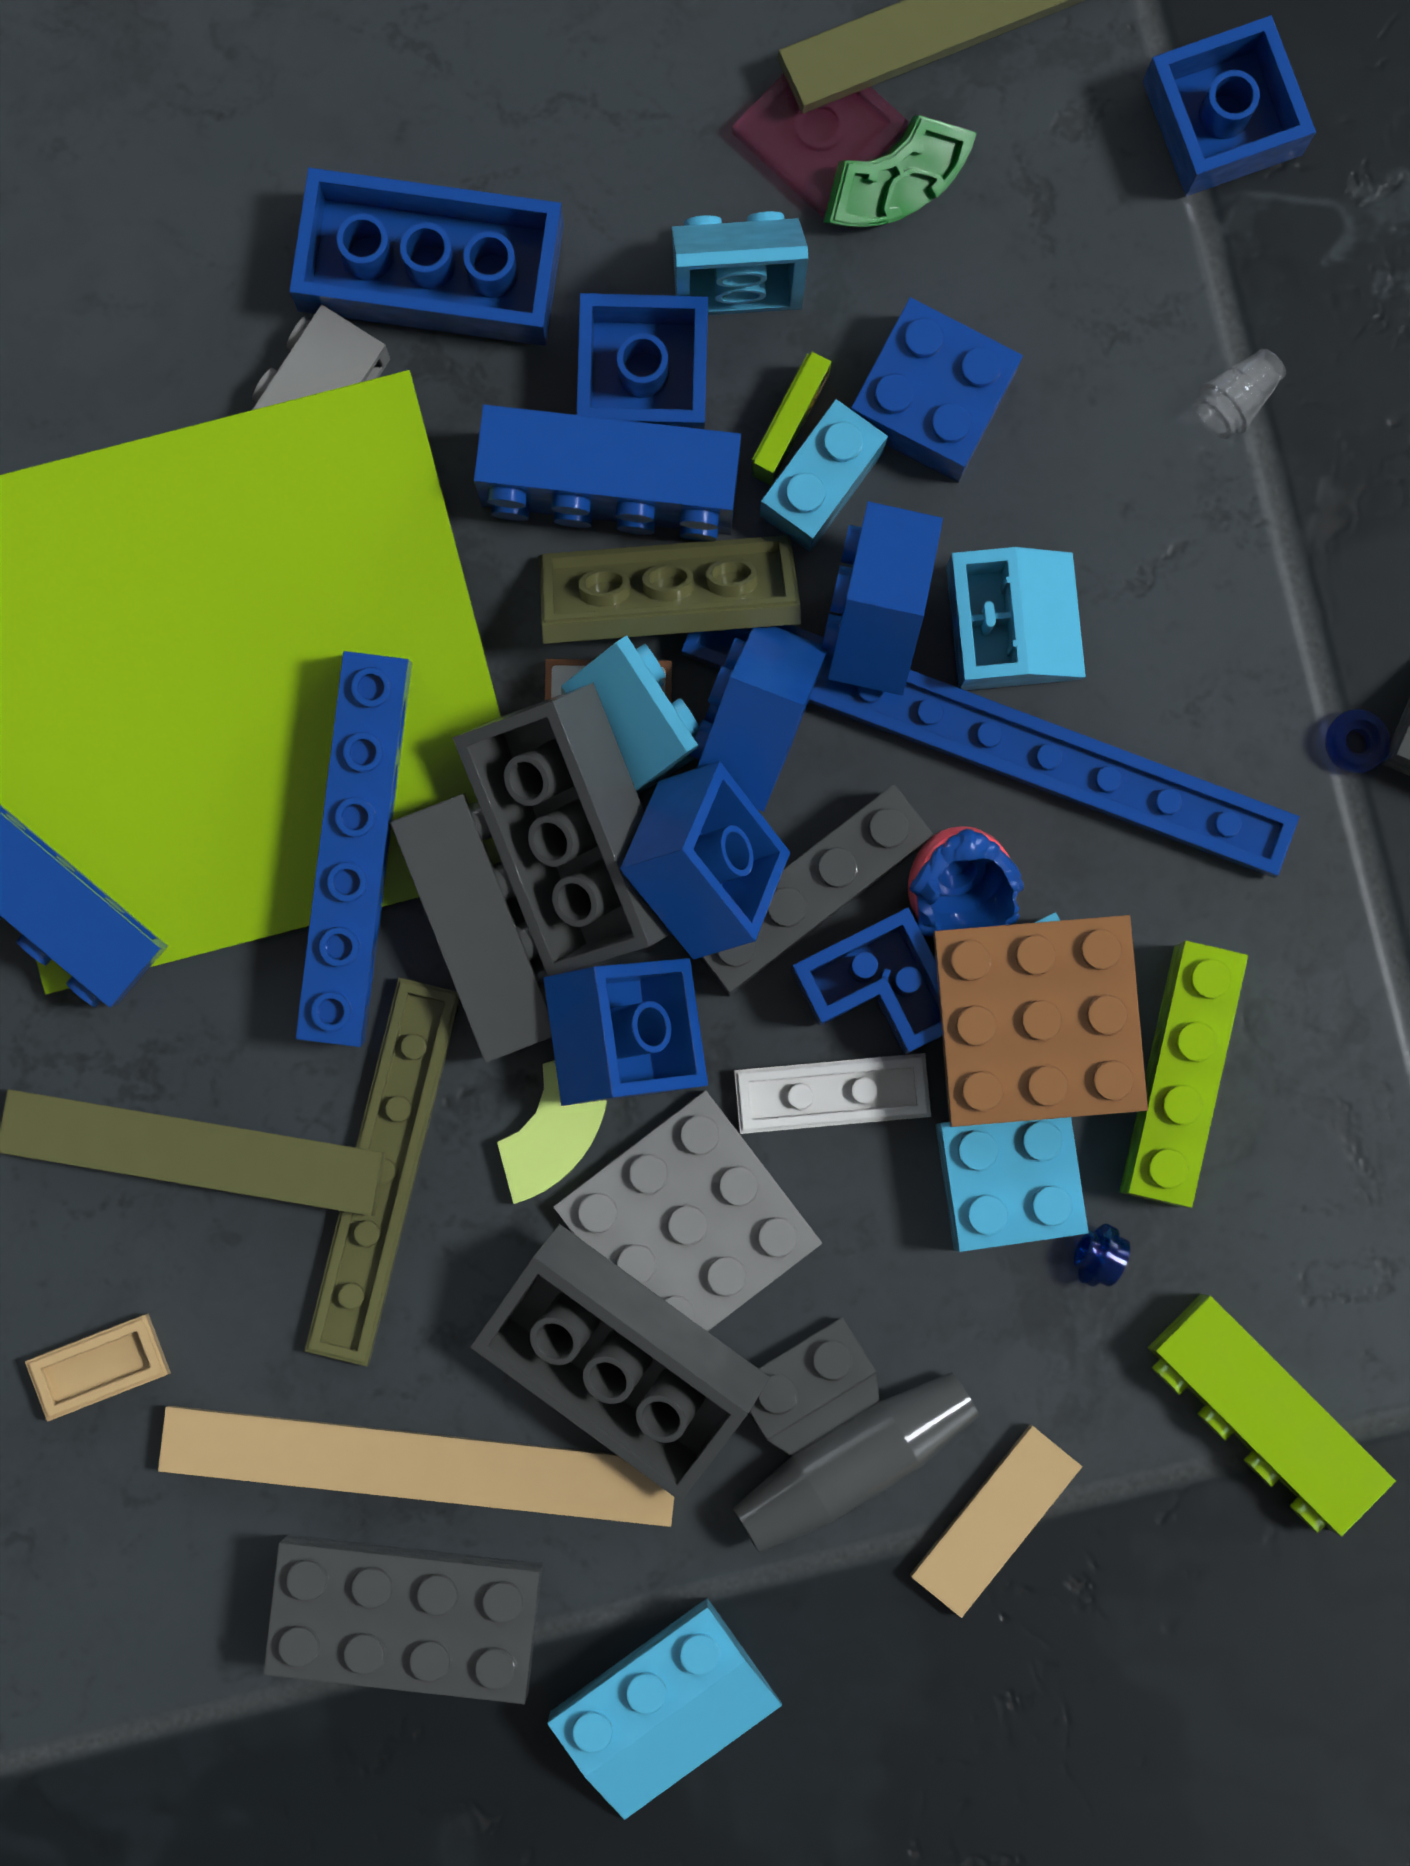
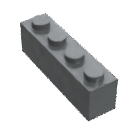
M893 784L783 870L755 942L700 957V960L728 996H731L922 848L934 835L896 785Z
M463 793L391 821V826L485 1063L551 1038L544 983H539L531 960L540 956L526 921L516 925L507 900L513 899L516 896L502 861L493 865L484 840L490 839L492 836L479 803L476 802L469 805L467 797Z

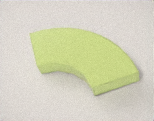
M555 1060L543 1063L544 1090L536 1113L519 1132L497 1142L513 1204L531 1199L545 1192L568 1175L592 1145L605 1114L607 1100L561 1106Z

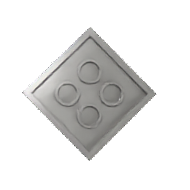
M704 1091L554 1206V1209L574 1235L707 1332L822 1244L812 1228L707 1091Z

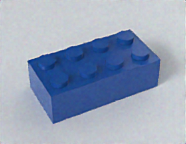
M308 167L289 292L299 312L315 314L322 304L342 318L546 346L564 229L562 204L560 202Z
M483 404L474 483L481 506L492 508L491 515L501 519L524 521L529 519V512L554 515L555 523L568 527H591L592 519L617 522V530L631 534L651 535L654 534L655 526L680 529V537L684 539L714 542L717 541L718 533L731 535L740 459L741 433Z

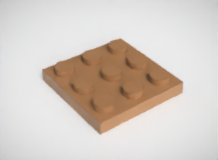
M1130 915L933 932L950 1127L1148 1111Z

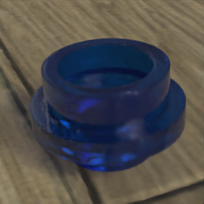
M1361 709L1350 710L1336 717L1329 725L1325 735V748L1329 758L1338 768L1349 773H1364L1374 769L1385 759L1390 746V736L1384 722L1372 712ZM1357 731L1365 737L1367 745L1363 753H1354L1348 749L1346 736L1349 732Z
M1105 1223L1094 1232L1088 1231L1089 1234L1083 1235L1074 1255V1264L1079 1267V1280L1091 1287L1097 1286L1099 1283L1107 1287L1114 1285L1123 1274L1130 1256L1129 1240L1121 1237L1116 1227Z

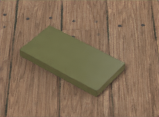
M788 535L539 555L543 644L623 638L626 635L628 637L801 624L800 599L791 536Z

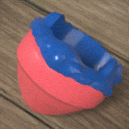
M951 827L932 836L920 849L909 873L908 897L923 936L930 937L934 942V931L1012 925L1020 918L1018 913L1020 908L1016 897L1024 889L1021 873L1001 843L992 835L973 827Z

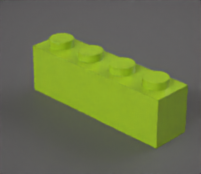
M1186 940L1174 946L1145 1075L1148 1111L1137 1112L1119 1193L1178 1207H1193L1248 955Z
M1200 1294L1147 1347L1159 1359L1153 1365V1371L1178 1395L1188 1388L1205 1405L1197 1413L1199 1417L1224 1441L1234 1434L1251 1451L1243 1459L1244 1462L1270 1487L1280 1480L1297 1497L1289 1505L1290 1508L1317 1534L1326 1526L1330 1531L1342 1537L1396 1482L1210 1295Z

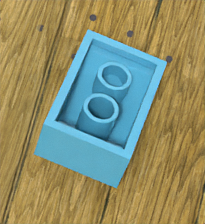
M765 211L749 215L747 222L722 223L720 217L703 215L686 219L684 226H672L676 296H708V315L802 309L808 266V246L799 218L785 219L783 213Z

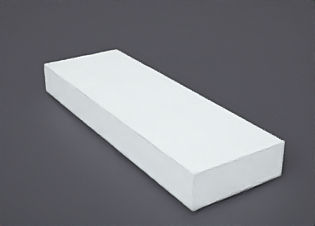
M925 1053L734 1070L740 1134L931 1117Z

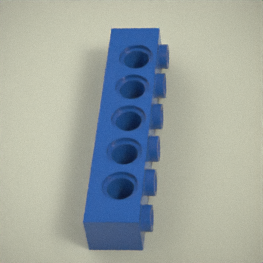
M343 651L296 1039L355 1047H361L366 1040L392 830L390 822L393 821L412 662L409 659Z

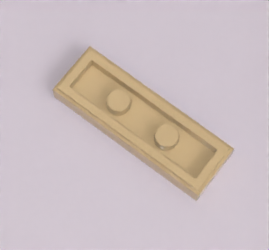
M1030 1424L910 1573V1576L962 1618L1083 1466Z

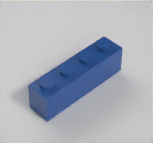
M0 804V920L4 918L22 934L16 942L31 957L45 966L53 960L71 975L70 979L66 982L67 986L85 1002L95 1008L101 1001L109 1008L118 1005L168 945Z

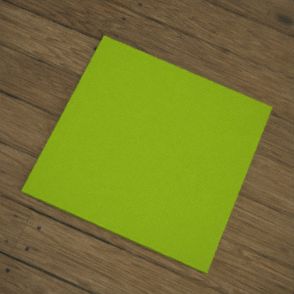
M410 370L0 475V804L168 945L151 967L310 925L343 651L404 658L412 662L393 820L465 793L469 805L478 802L453 737L499 718L501 715ZM393 828L391 830L382 907L419 897ZM493 838L484 840L492 864L501 862ZM36 960L45 995L69 989L66 982L70 979L71 975L53 960L47 966Z

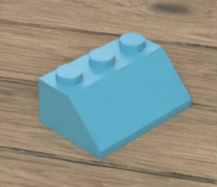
M706 1598L551 1710L547 1724L584 1777L625 1820L780 1708L782 1703L709 1599Z

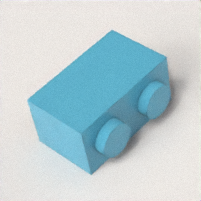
M836 399L761 500L760 517L785 535L791 536L793 541L811 552L884 453L888 436Z

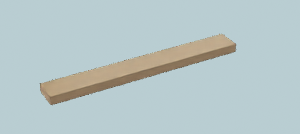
M170 1405L165 1408L158 1472L671 1527L674 1496L614 1453Z

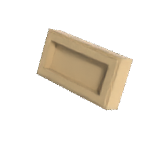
M149 1314L142 1315L25 1361L47 1422L171 1374Z

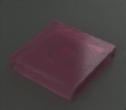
M783 73L732 126V134L823 217L826 214L839 161L866 162L880 157L905 132L909 121L872 87L802 114Z

